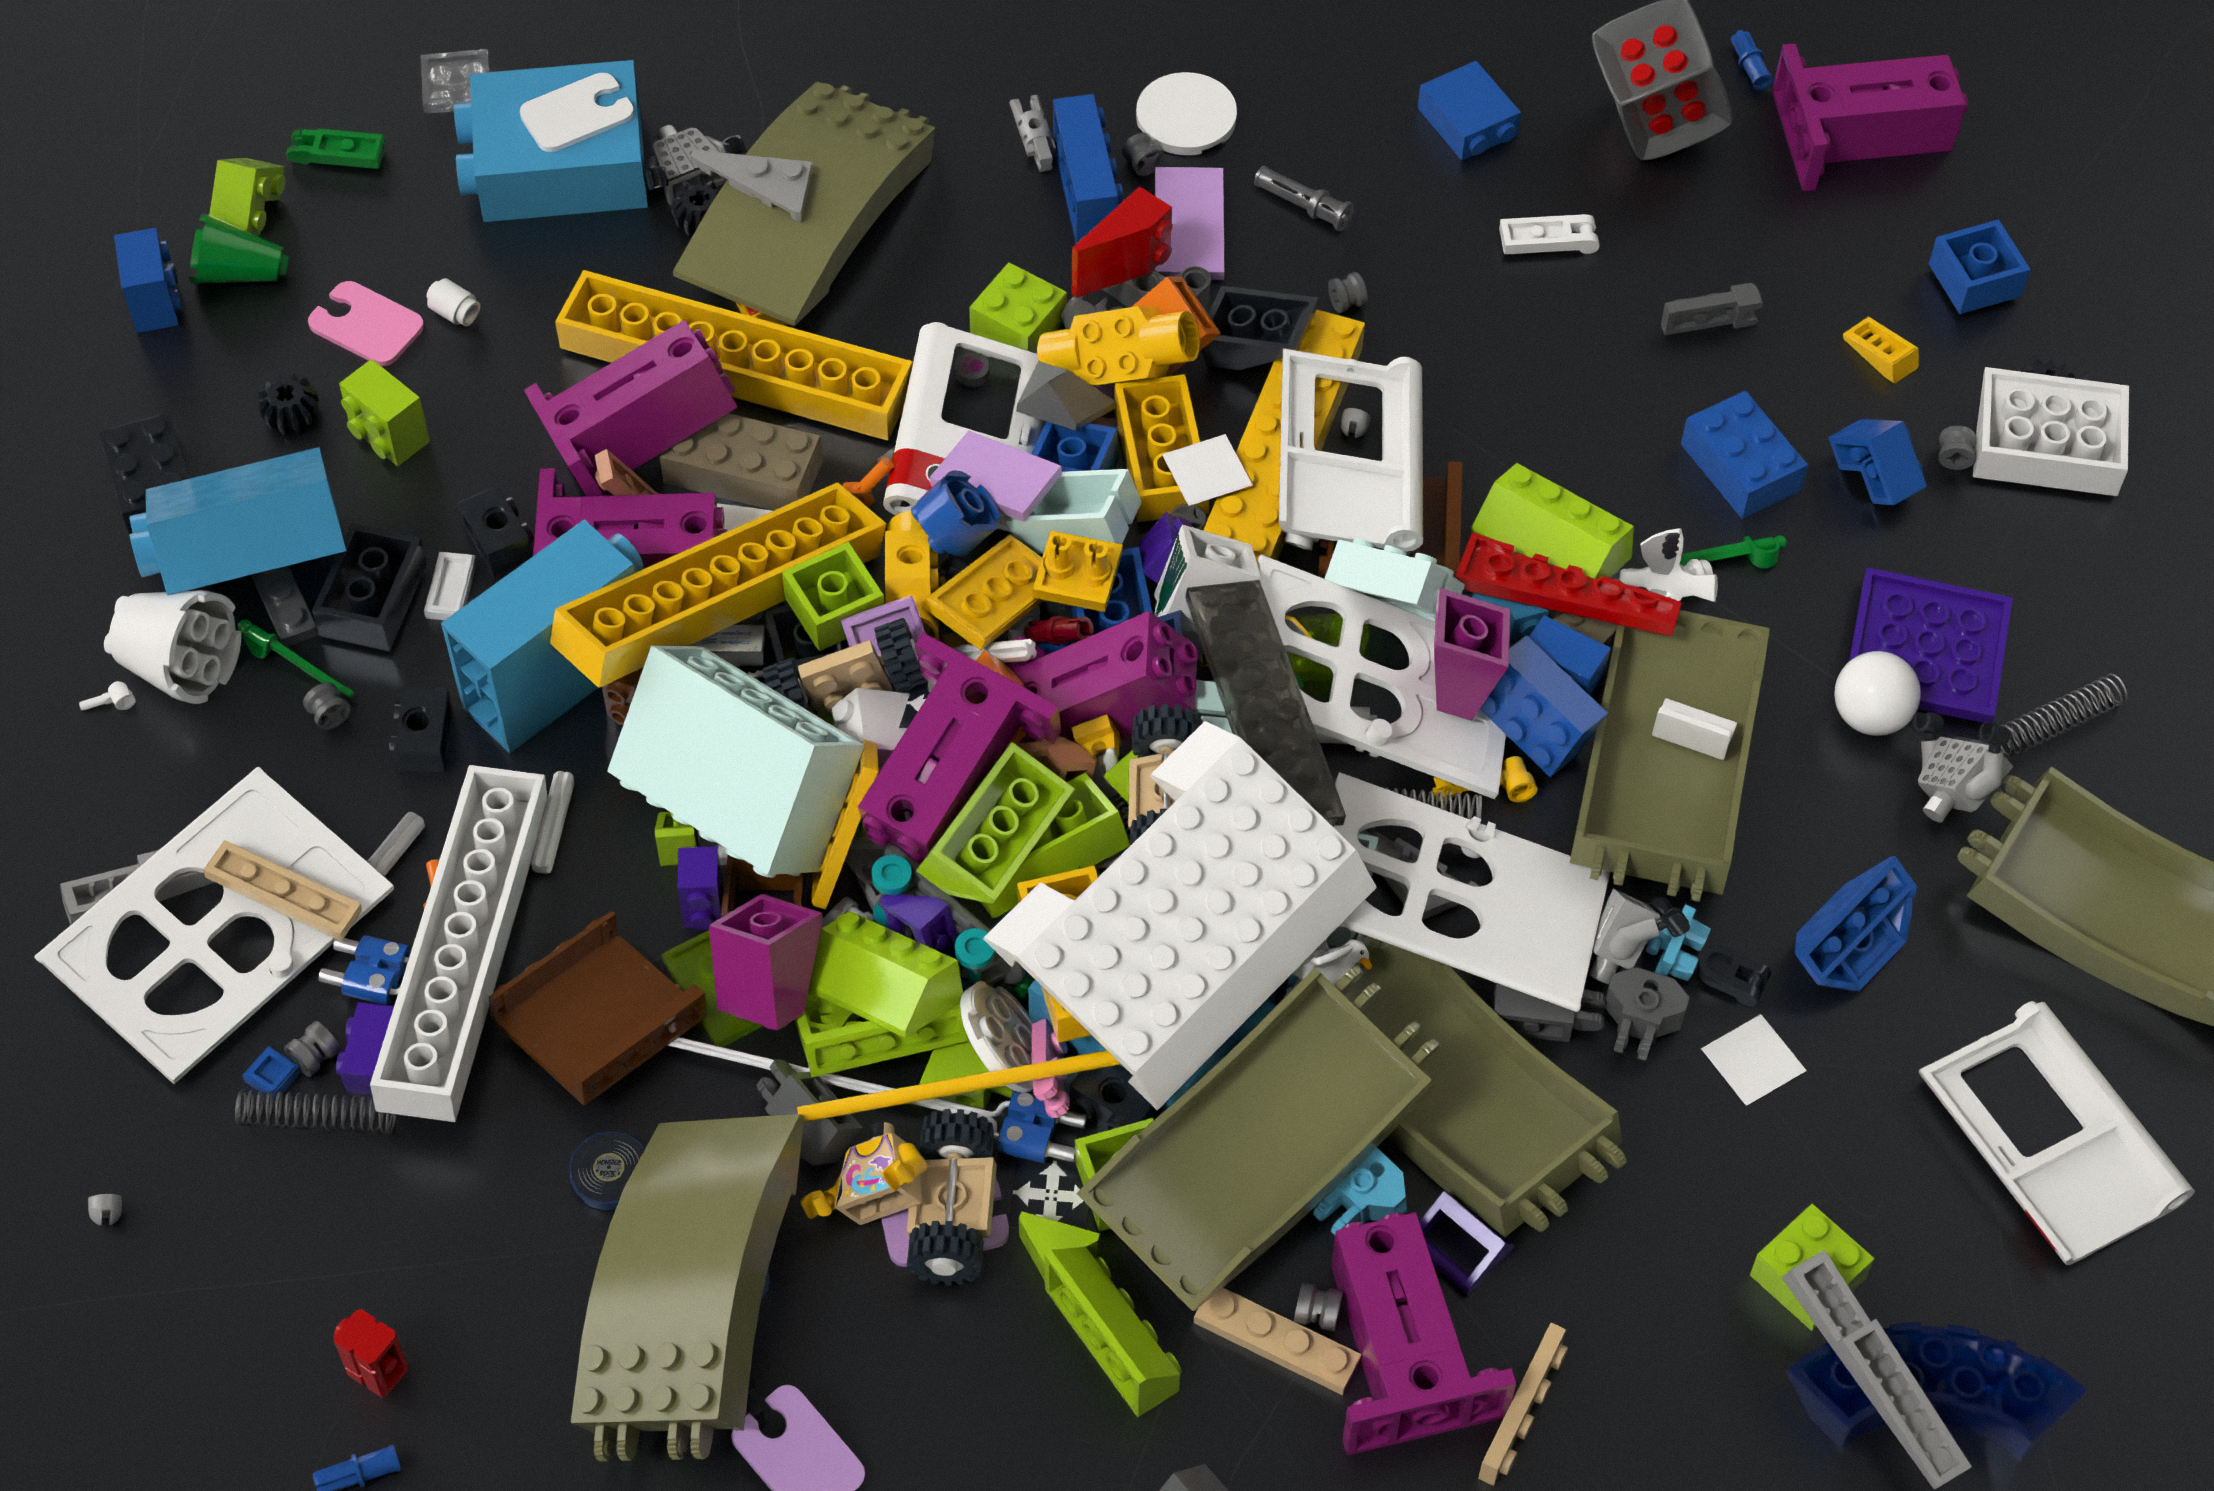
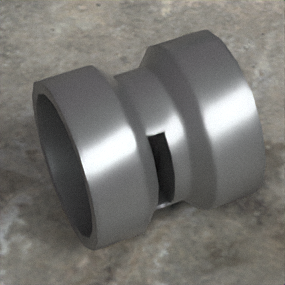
M314 1021L305 1029L303 1037L290 1041L284 1047V1050L289 1059L299 1065L301 1072L311 1077L320 1069V1063L323 1060L332 1059L341 1051V1048L334 1036L321 1023Z
M1302 1282L1294 1322L1303 1325L1317 1322L1322 1329L1335 1332L1343 1291L1333 1288L1323 1291L1319 1290L1315 1284Z

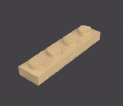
M226 840L223 841L203 869L205 878L340 941L344 939L362 912L361 903Z
M1225 1288L1219 1290L1201 1305L1194 1316V1324L1341 1395L1344 1394L1361 1361L1362 1354Z
M1550 1323L1486 1453L1478 1479L1494 1486L1500 1473L1508 1475L1517 1456V1452L1512 1450V1447L1517 1437L1525 1440L1535 1418L1529 1412L1534 1402L1542 1405L1551 1386V1381L1547 1380L1546 1377L1551 1367L1559 1370L1567 1353L1568 1347L1562 1345L1566 1329Z

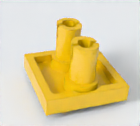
M1050 530L1033 586V598L1106 612L1122 557L1123 545Z

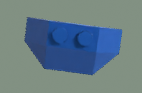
M1896 856L1889 857L1844 884L1796 933L1795 955L1817 985L1853 992L1860 991L1906 943L1912 916V898H1915L1917 885Z

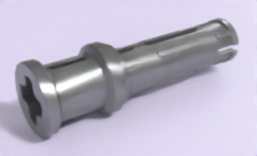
M1264 165L1256 173L1254 185L1306 209L1311 218H1321L1333 224L1334 229L1337 231L1344 230L1352 218L1354 204L1349 201L1343 203L1331 197L1329 192L1324 189L1314 191L1270 170ZM1278 184H1281V185H1283V186H1285V187H1287V188H1289V189H1291V190L1297 192V194L1292 193V192H1290V191H1288V190H1286V189H1284V188L1278 186Z

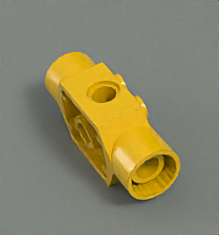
M1136 306L1074 316L1070 329L1045 332L1040 336L1037 355L1038 361L1069 370L1093 387L1106 386L1118 382L1166 377L1169 364L1190 362L1197 358L1200 349V337L1197 323L1188 311L1161 314L1157 306Z
M905 511L894 516L888 523L887 531H885L886 604L912 595L925 633L939 640V619L923 608L925 599L939 589L938 569H935V567H938V553L930 547L928 543L929 536L921 524L913 517L911 511Z

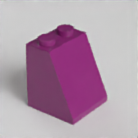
M1439 588L1436 600L1434 637L1437 711L1473 720L1508 668L1510 609Z
M761 894L710 924L709 932L717 1009L735 1015L736 1018L761 1024L772 1030L784 1028L788 1023L804 1014L823 921L822 913Z

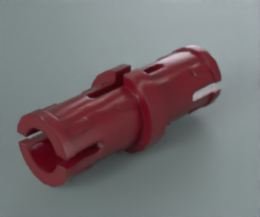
M1059 615L1053 616L1049 620L1029 621L1027 623L1029 627L1025 626L1024 634L1026 639H1031L1036 644L1050 642L1053 645L1059 646L1065 645L1069 641H1081L1090 637L1089 635H1093L1094 628L1093 623L1088 617L1067 619L1065 616Z

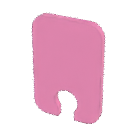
M352 281L340 283L329 294L330 299L351 306L348 314L342 317H334L328 314L326 309L317 306L308 317V324L312 332L368 361L373 359L380 366H388L394 363L424 329L423 319L419 314Z

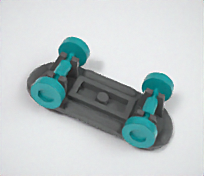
M891 845L885 849L884 856L879 858L872 867L873 885L879 892L883 893L882 896L885 894L938 897L949 904L958 932L955 942V956L958 962L964 966L960 972L963 992L979 981H985L986 985L994 988V984L999 981L1007 984H1016L1024 979L1026 970L1018 962L1011 967L983 939L991 931L953 896L946 894L916 871L919 866L900 847ZM880 897L873 909V921L889 929L880 903Z

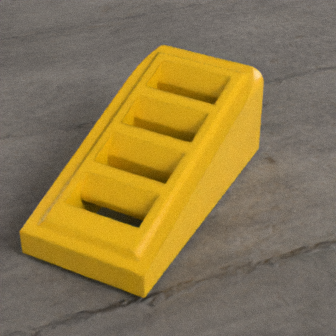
M1869 316L1843 333V339L1878 372L1894 384L1914 372L1919 366L1918 347ZM1870 333L1873 334V335H1872L1871 337H1869L1868 339H1866V340L1863 339L1864 337H1866V336L1869 335Z

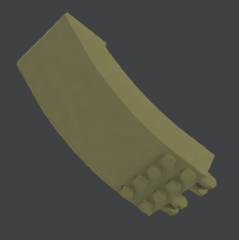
M815 82L779 115L746 153V155L812 162L813 172L802 222L791 219L790 212L777 205L770 208L763 204L760 199L752 198L729 186L727 179L675 266L673 276L795 326L829 293V287L880 214L931 163L935 127L930 126L929 118L920 116L917 119L910 118V111L904 108L894 112L888 107L871 103L870 95L861 92L859 95H851L852 89L848 86L843 85L841 88L836 89L830 84Z
M1680 610L1673 636L1617 625L1601 707L1608 715L1595 732L1570 863L1591 867L1590 879L1598 880L1599 876L1602 875V870L1614 872V884L1623 885L1624 876L1629 875L1668 883L1667 895L1676 896L1680 886L1691 888V900L1699 902L1702 891L1723 895L1732 860L1742 788L1763 677L1770 628ZM1665 698L1737 722L1724 760L1652 736L1659 708L1662 707Z
M2052 766L2032 786L2021 780L2020 777H2016V775L2007 774L2001 783V787L2006 793L1997 791L1990 800L1993 808L2011 820L2002 837L1998 841L1991 835H1987L1983 830L1974 829L1967 840H1969L1970 846L1976 848L1977 851L1964 847L1961 848L1957 855L1959 863H1962L1963 866H1966L1967 869L1978 876L1966 896L2030 940L2085 972L2137 998L2177 1015L2214 1026V862L2148 830L2118 812Z
M1369 936L1362 940L1369 952L1372 968L1366 970L1360 963H1355L1354 966L1358 965L1364 972L1361 979L1344 996L1352 1003L1367 986L1374 982L1379 985L1382 991L1362 1013L1391 1041L1409 1024L1416 1021L1422 1029L1418 1036L1402 1050L1409 1059L1419 1051L1425 1042L1430 1041L1432 1038L1440 1044L1438 1050L1420 1068L1432 1079L1436 1088L1387 1138L1446 1192L1456 1196L1460 1203L1504 1237L1509 1235L1523 1222L1534 1227L1538 1232H1542L1550 1224L1545 1214L1540 1210L1542 1207H1545L1559 1217L1568 1211L1565 1200L1559 1196V1193L1583 1173L1590 1179H1593L1594 1182L1596 1181L1600 1184L1608 1178V1171H1606L1599 1160L1603 1159L1608 1164H1611L1612 1167L1614 1166L1618 1169L1627 1163L1626 1156L1618 1148V1145L1622 1142L1618 1111L1561 1070L1528 1043L1490 1008L1450 966Z
M1358 965L1351 968L1335 985L1327 980L1315 967L1219 1063L1140 1133L1134 1135L1076 1193L1193 1312L1257 1260L1306 1216L1436 1088L1432 1079L1420 1068L1433 1056L1440 1047V1044L1432 1038L1430 1041L1425 1042L1419 1051L1409 1059L1402 1050L1418 1036L1422 1029L1416 1021L1409 1024L1391 1041L1362 1013L1382 991L1379 985L1374 982L1367 986L1352 1003L1344 996L1361 979L1364 971Z
M789 1114L659 1123L623 1189L611 1220L598 1261L581 1339L571 1424L595 1433L593 1451L598 1461H610L612 1456H614L615 1446H617V1455L621 1461H632V1459H635L636 1452L638 1451L640 1431H668L667 1450L669 1458H672V1460H682L685 1458L688 1450L687 1446L689 1445L690 1430V1449L695 1459H706V1457H709L714 1429L744 1431L753 1344L761 1298L782 1219L790 1197L796 1196L804 1123L803 1115Z

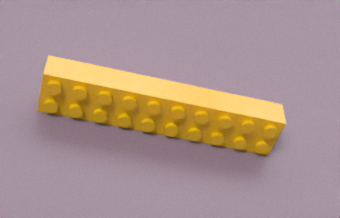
M583 270L555 321L561 349L612 363L685 320L692 332L699 328L709 347L716 354L724 373L727 374L736 389V392L731 394L732 397L887 441L903 411L912 371V361L586 270Z
M1316 310L1298 351L1358 361L1363 348L1365 323ZM1283 359L1273 362L1236 451V455L1252 486L1218 496L1203 529L1206 532L1251 544L1257 565L1260 555L1278 560L1286 537V533L1279 526ZM1315 378L1314 448L1317 451H1322L1349 384L1348 382ZM1243 600L1231 609L1229 613L1241 616L1246 608Z
M838 482L556 608L550 644L600 688L643 668L651 646H689L785 601L782 571L846 542L851 544L863 564L878 557L887 523Z

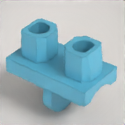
M1686 904L1683 907L1682 912L1690 925V929L1683 935L1672 937L1668 929L1665 928L1659 931L1660 936L1649 939L1646 942L1648 944L1646 951L1651 955H1656L1659 949H1664L1654 973L1664 976L1669 974L1686 981L1690 979L1698 962V957L1680 950V947L1684 944L1701 951L1711 928L1701 922L1692 919L1696 909Z

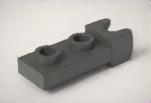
M1745 283L1731 286L1730 292L1711 293L1706 296L1666 302L1661 327L1664 335H1671L1733 324L1735 329L1753 326L1759 322L1754 309H1759L1763 306L1762 298L1754 283Z

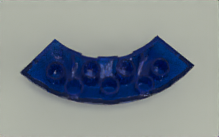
M1921 1322L1890 1324L1889 1328H1883L1944 1423L1960 1426L1987 1437L2009 1451L2019 1461H2022L2050 1435L2088 1391L2067 1372L2043 1356L2038 1359L2017 1348V1343L2007 1339L2005 1342H2001L1978 1334L1979 1330L1950 1324H1948L1947 1328L1921 1326ZM1829 1343L1808 1353L1787 1369L1786 1373L1809 1418L1840 1449L1863 1433L1887 1425Z

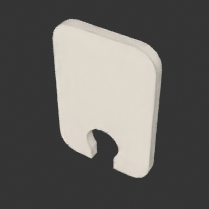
M597 73L527 101L520 107L519 112L522 122L538 146L543 151L556 152L629 122L633 118L634 109L627 97L617 100L612 106L602 107L597 105L595 100L598 96L612 94L620 90L619 84L612 75Z

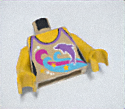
M886 1122L874 1123L870 1128V1140L852 1146L846 1151L842 1172L834 1187L825 1192L821 1190L811 1192L804 1196L800 1203L809 1219H813L818 1214L822 1217L829 1216L833 1210L837 1209L859 1225H863L921 1204L920 1175L926 1171L927 1163L913 1144L905 1142L894 1134L895 1128L892 1124Z

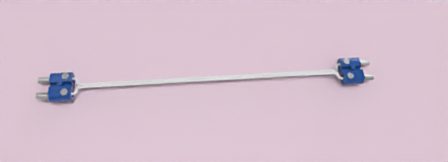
M364 935L360 942L346 938L342 941L335 939L333 944L334 950L354 954L356 959L354 962L350 961L345 973L322 968L319 973V981L341 986L342 994L345 996L390 1006L395 996L399 993L398 981L399 979L403 980L412 951L411 946ZM678 1037L668 1045L771 1070L769 1067L774 1061L773 1059ZM789 1063L797 1073L810 1072L809 1068ZM831 1073L819 1076L824 1083L869 1094L894 1089ZM1017 1091L1013 1092L1010 1101L1002 1102L993 1112L936 1098L910 1103L940 1111L950 1109L952 1113H957V1109H964V1114H969L971 1111L978 1113L977 1118L984 1116L988 1119V1122H992L994 1138L998 1139V1153L1045 1163L1047 1156L1074 1162L1075 1148L1052 1143L1051 1139L1055 1134L1058 1123L1084 1129L1087 1115L1068 1110L1060 1118L1051 1119L1045 1111L1044 1101H1039L1034 1094ZM1008 1107V1114L1004 1119L999 1134L997 1132V1123L992 1117L999 1116L1003 1109Z

